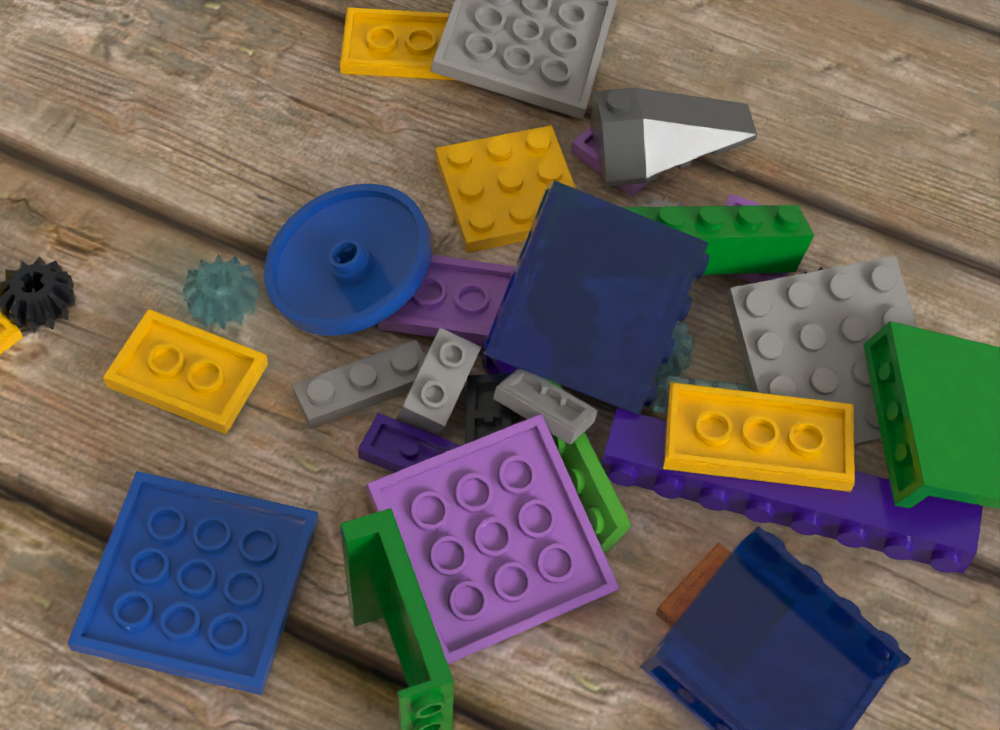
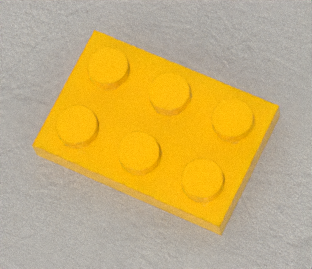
M148 309L103 376L106 387L226 435L268 366V359L264 353Z

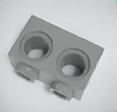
M440 327L396 420L439 436L446 426L481 347Z

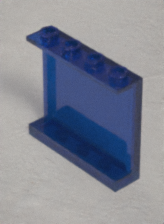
M556 180L549 181L482 352L486 356L640 415L643 406L649 407L655 397L658 382L654 381L660 363L665 365L673 352L675 339H672L671 335L677 321L683 322L690 310L692 297L688 296L693 280L694 278L699 280L708 265L709 254L705 253L709 242Z
M757 526L738 542L639 667L710 730H852L893 671L907 665L911 658L899 648V644L894 637L882 630H878L861 615L860 609L852 601L840 597L823 582L822 576L814 568L802 564L791 555L777 536L770 532H765Z

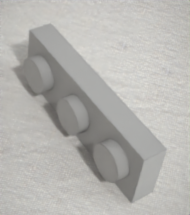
M413 340L292 384L293 394L309 429L408 393L424 361L425 355L417 340Z

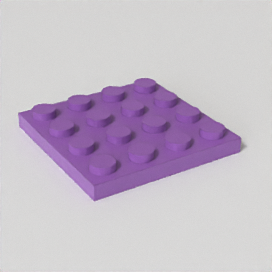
M542 414L367 483L365 486L375 512L392 508L448 664L620 589Z

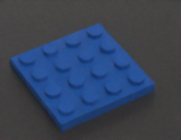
M136 471L68 640L71 651L262 695L319 522L318 512Z

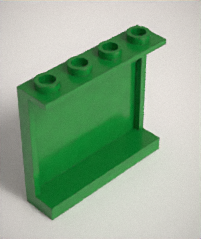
M889 321L867 340L863 347L894 505L912 508L927 496H934L1000 509V347Z
M392 508L340 523L349 611L354 626L356 627L381 618L385 619L408 686L406 689L397 691L399 730H452L454 680Z

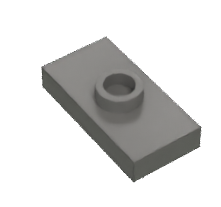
M520 366L496 386L493 397L494 400L526 419L542 414L550 433L570 445L594 423L598 412L595 408L523 366Z

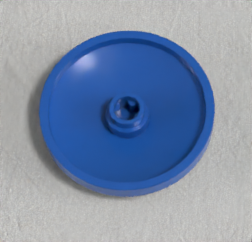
M354 184L331 190L301 207L286 221L275 236L267 253L264 267V282L267 293L280 314L289 323L302 331L317 335L336 336L365 330L393 315L418 290L430 266L433 252L432 234L427 221L416 203L397 189L379 184Z

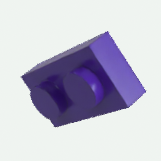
M377 413L358 448V456L362 460L392 472H397L462 445Z

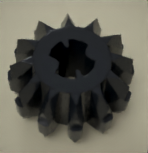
M39 256L34 264L28 265L20 260V269H5L6 281L0 282V308L2 313L11 319L12 324L16 325L19 329L28 325V328L36 333L41 325L46 324V326L53 330L54 320H68V308L76 306V296L73 290L74 283L71 275H68L67 271H63L56 260L46 264Z

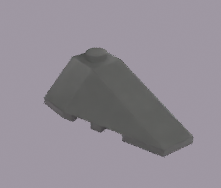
M641 88L594 91L590 127L605 187L647 183L657 179L660 172L676 166L679 170L690 166L693 159L706 154L716 156L754 141L757 138L756 128L749 106L746 103Z

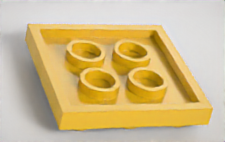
M552 125L435 148V160L466 253L548 237L558 208L583 207Z

